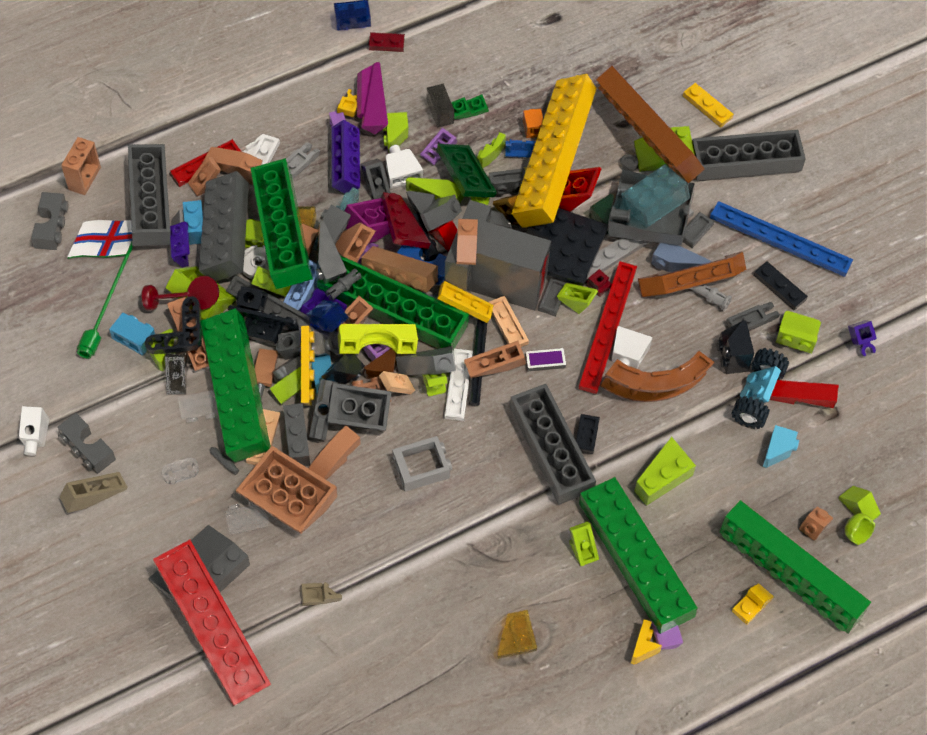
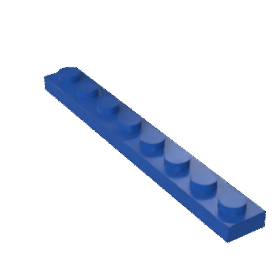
M720 201L717 202L711 213L710 219L841 276H846L853 262V259Z

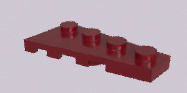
M383 192L381 200L393 243L429 249L431 244L401 195Z

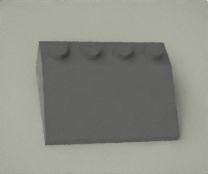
M207 525L191 540L219 592L225 589L250 566L248 555L233 541L210 525ZM157 570L148 578L149 581L179 609Z

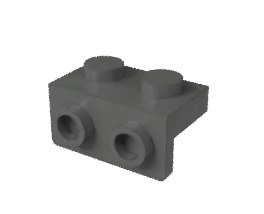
M525 169L490 172L489 179L497 191L496 194L519 192L525 175Z

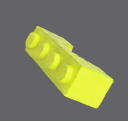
M339 324L337 338L339 354H359L363 347L370 344L387 345L397 354H416L418 336L415 324Z

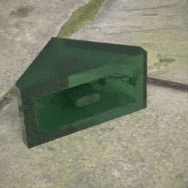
M609 194L590 206L589 218L609 225L614 194Z

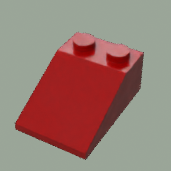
M601 167L571 170L558 208L571 212L591 198L602 170Z

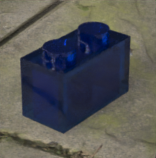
M368 0L334 3L337 31L371 27Z
M323 300L307 313L310 318L309 323L313 328L333 332L349 318L339 303Z

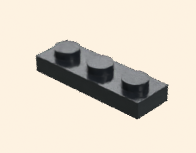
M768 261L754 271L753 275L791 309L796 310L807 300L808 296Z

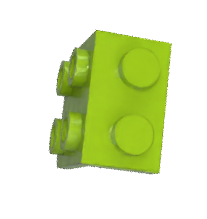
M785 311L775 343L812 354L817 342L821 322L798 313Z

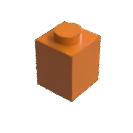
M541 109L523 111V125L526 138L538 137L543 122Z

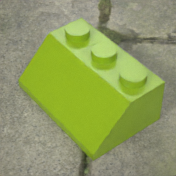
M197 266L175 269L165 288L171 293L188 292L190 283L195 278L204 275ZM218 284L219 298L211 308L201 310V319L204 320L223 313L229 305L236 301V297Z

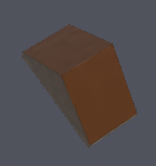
M391 348L364 367V377L366 379L379 377L383 371L395 373L396 352Z

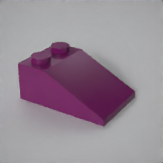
M381 198L346 205L345 212L351 215L346 229L358 223L374 229L375 233L369 243L376 242L390 233Z

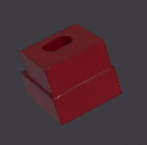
M598 269L588 278L586 286L597 289L596 295L601 297L611 288L612 283L609 282V277Z

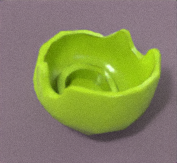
M857 513L848 519L845 525V535L856 545L863 544L874 532L875 522L866 514Z

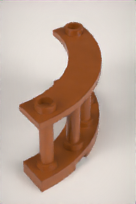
M698 351L689 361L678 368L665 371L643 372L617 359L605 374L606 378L600 386L617 396L641 402L663 401L677 397L693 388L702 380L715 362Z

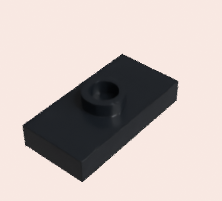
M586 414L580 415L576 442L581 452L594 453L600 417Z

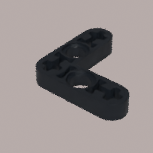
M187 297L182 303L183 332L148 336L144 344L149 353L164 354L197 350L201 346V305L196 297ZM192 303H194V306H193V313H194V314H191V311H190V309H189V307L191 306ZM192 319L197 320V324L194 327L187 326L188 321ZM190 333H193V336L195 338L192 344H190L189 342L191 341ZM171 339L178 340L175 346H169L168 342ZM156 341L157 344H155V347L152 348L151 345H153V342Z

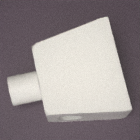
M393 145L389 148L390 154H387L385 157L390 189L406 185L408 177L423 178V169L410 149L400 150L399 145Z
M618 326L612 361L615 363L618 359L624 364L638 369L650 349L652 337Z
M22 406L19 439L25 445L24 454L35 456L37 447L45 446L50 418L41 407Z

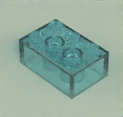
M666 164L621 194L625 209H632V215L646 228L691 198L687 182Z

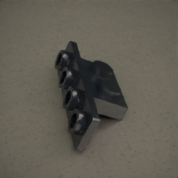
M240 305L228 306V310L236 308L244 320H246L245 325L248 339L276 345L278 334H281L283 329L290 331L299 330L297 321L292 317L283 318L274 313L266 314L260 310H249Z

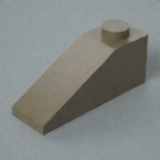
M120 472L68 482L60 495V499L67 513L93 506L127 490L128 487Z

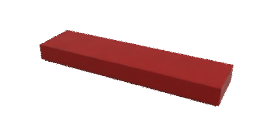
M233 139L217 147L242 152ZM208 152L170 171V175L179 187L190 181L204 162Z

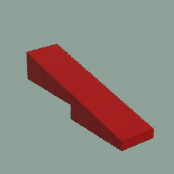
M777 380L769 400L793 405L797 401L834 408L837 403L839 385Z

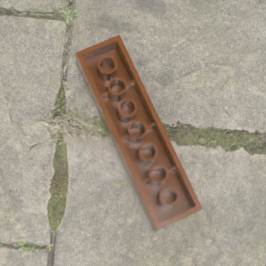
M613 66L596 79L600 85L598 89L605 98L624 116V119L634 127V130L644 138V141L654 149V152L664 160V163L674 171L680 180L684 178L687 183H690L705 170L694 153Z

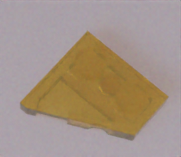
M528 610L507 614L497 653L498 659L537 651Z

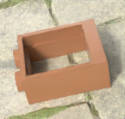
M77 137L61 164L68 190L86 195L98 174L101 165L95 142Z

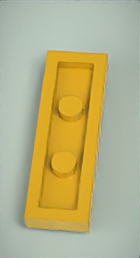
M694 83L683 92V97L720 128L733 118L734 114L697 83Z
M446 281L441 284L437 299L488 323L491 319L493 304Z

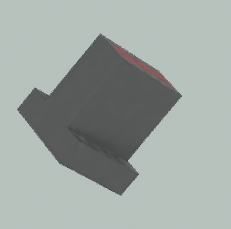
M470 200L462 219L478 220L476 265L456 264L457 231L445 260V281L470 294L474 292L494 299L505 296L508 303L535 311L547 280L551 241L491 223L492 206Z

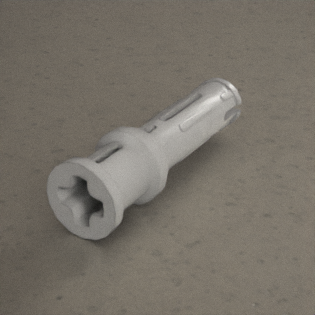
M702 284L689 288L704 296L707 302H713L720 306L723 311L727 309L732 300V296L719 292L716 287L711 288Z

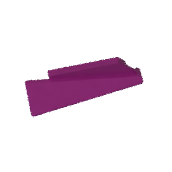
M376 62L357 73V117L362 119L361 128L373 134H377L388 125L380 62Z

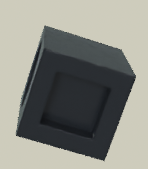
M241 286L236 296L237 305L264 312L268 293ZM251 294H253L254 299L251 303H249L248 297Z

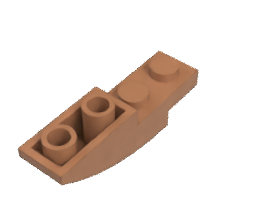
M185 297L167 303L177 332H183L182 303L186 299ZM193 319L188 321L187 323L188 327H194L196 325L195 320ZM190 333L191 341L189 342L190 344H192L195 338L193 336V333ZM202 338V344L197 350L186 351L195 371L209 367L206 347Z

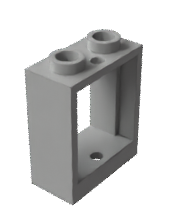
M437 436L392 449L393 461L405 492L450 478L452 465L450 460L445 458L446 450L444 443L439 442ZM435 448L442 468L411 477L404 457Z

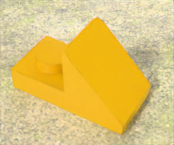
M758 583L748 590L747 595L732 609V612L748 625L774 596Z
M643 620L631 664L635 665L661 651L662 645L650 642L653 634V629H650L651 621Z

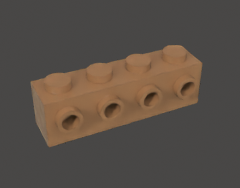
M372 246L361 257L363 266L421 292L427 293L438 282V266L375 246Z

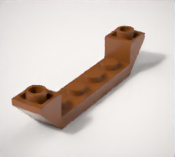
M741 251L726 255L724 259L663 275L653 274L638 278L642 297L655 296L733 277L747 269L744 254Z

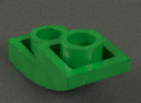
M483 94L469 100L463 97L448 103L454 119L469 118L489 112Z

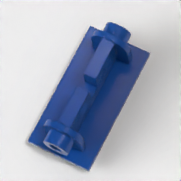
M511 139L506 141L505 157L530 158L536 141L522 142V140Z

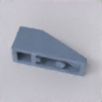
M660 243L653 254L651 264L658 269L674 272L712 261L679 245Z

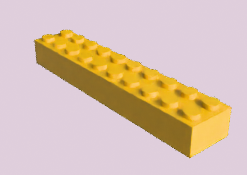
M588 74L562 78L556 81L511 213L522 228L554 222L597 89Z

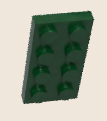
M438 144L436 150L463 197H495L497 191L469 145Z

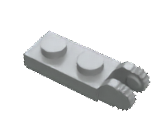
M309 142L294 151L286 159L292 179L320 154V150L316 148L306 155L312 148V144Z

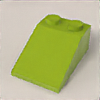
M689 126L671 127V130L694 153ZM643 137L634 140L639 172L670 169L664 163V160L654 152V149L644 141Z

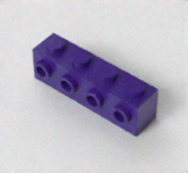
M342 120L331 127L332 187L349 195L360 188V131L358 127L346 120Z

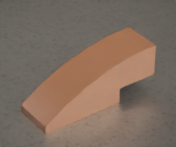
M346 425L325 446L308 469L327 480L347 461V456L361 444L360 436Z

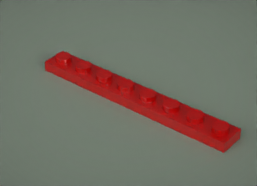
M619 261L579 384L580 390L593 394L598 393L617 328L635 277L636 265Z

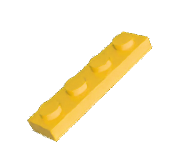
M301 326V403L304 406H312V400H315V390L312 389V381H315V371L312 369V362H315V352L312 350V343L315 342V333L309 326Z

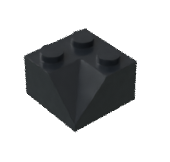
M744 320L722 331L719 340L716 341L717 350L721 351L722 355L720 357L721 367L725 368L726 374L749 371L754 356V349L747 321Z

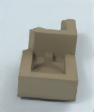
M326 582L324 584H301L300 586L302 606L327 604L342 600V595L334 592Z

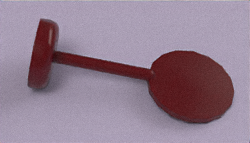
M200 276L190 283L188 292L159 295L156 287L145 285L142 289L141 297L143 306L147 311L155 310L158 307L159 299L190 296L196 297L199 300L201 310H206L216 304L220 291L214 279L208 276Z

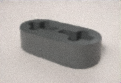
M301 355L293 357L273 370L272 373L276 380L287 376L301 366Z

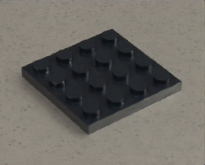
M558 208L553 223L530 226L526 234L551 241L547 275L575 285L584 286L607 234L609 225Z

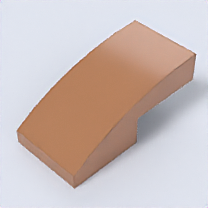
M259 349L255 364L257 383H262L268 387L272 386L274 379L272 371L275 370L279 354L276 350Z

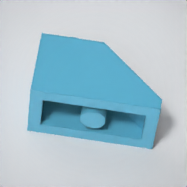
M775 425L763 467L767 468L789 458L792 451H796L798 448L799 440L796 439L798 432Z

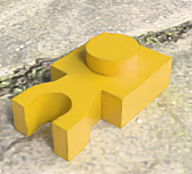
M348 89L347 97H342L337 107V113L343 112L344 115L354 117L357 112V95H351V89Z

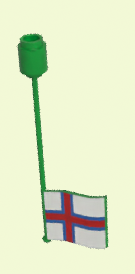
M94 220L83 222L67 257L70 259L76 257L108 258L125 256L94 328L85 330L77 345V354L83 358L90 359L94 356L102 339L97 329L133 248L131 220Z

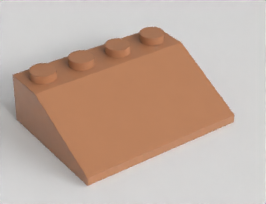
M273 446L270 447L236 489L238 494L300 534L323 515L337 498V487Z

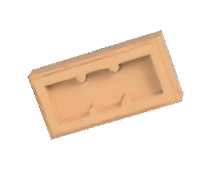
M385 371L379 375L387 391L412 394L415 391L407 375Z

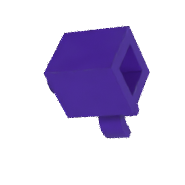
M864 320L849 325L848 329L852 343L861 345L860 354L866 356L865 349L867 347L870 348L871 353H876L875 346L870 343V341L877 339L872 321Z

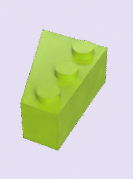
M672 436L637 480L635 493L646 506L694 474L696 465Z

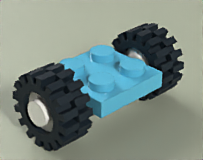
M763 348V350L759 349L756 352L751 364L752 370L755 371L748 375L745 387L740 393L739 399L736 400L731 412L732 418H735L736 422L739 421L740 425L744 424L747 428L750 426L751 429L764 427L770 412L768 406H764V404L769 401L777 380L783 379L789 366L788 358L784 357L782 353L778 354L779 351L776 350L774 352L770 348L769 350Z

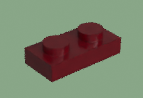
M370 32L369 50L404 52L405 34Z

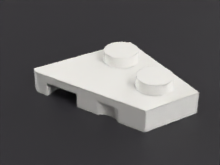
M262 134L254 142L245 146L246 149L243 152L263 160L262 165L270 163L280 144V140Z

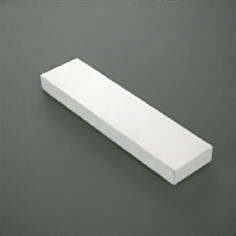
M454 349L456 371L450 373L445 419L464 421L470 378L464 360L472 357L473 351Z

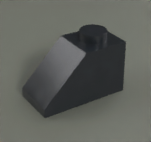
M342 354L321 377L324 380L346 384L350 380L354 382L362 375L360 371L365 365L355 354Z

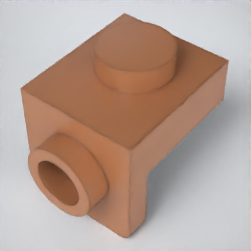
M817 506L806 517L799 529L815 541L831 523L833 517L827 511Z

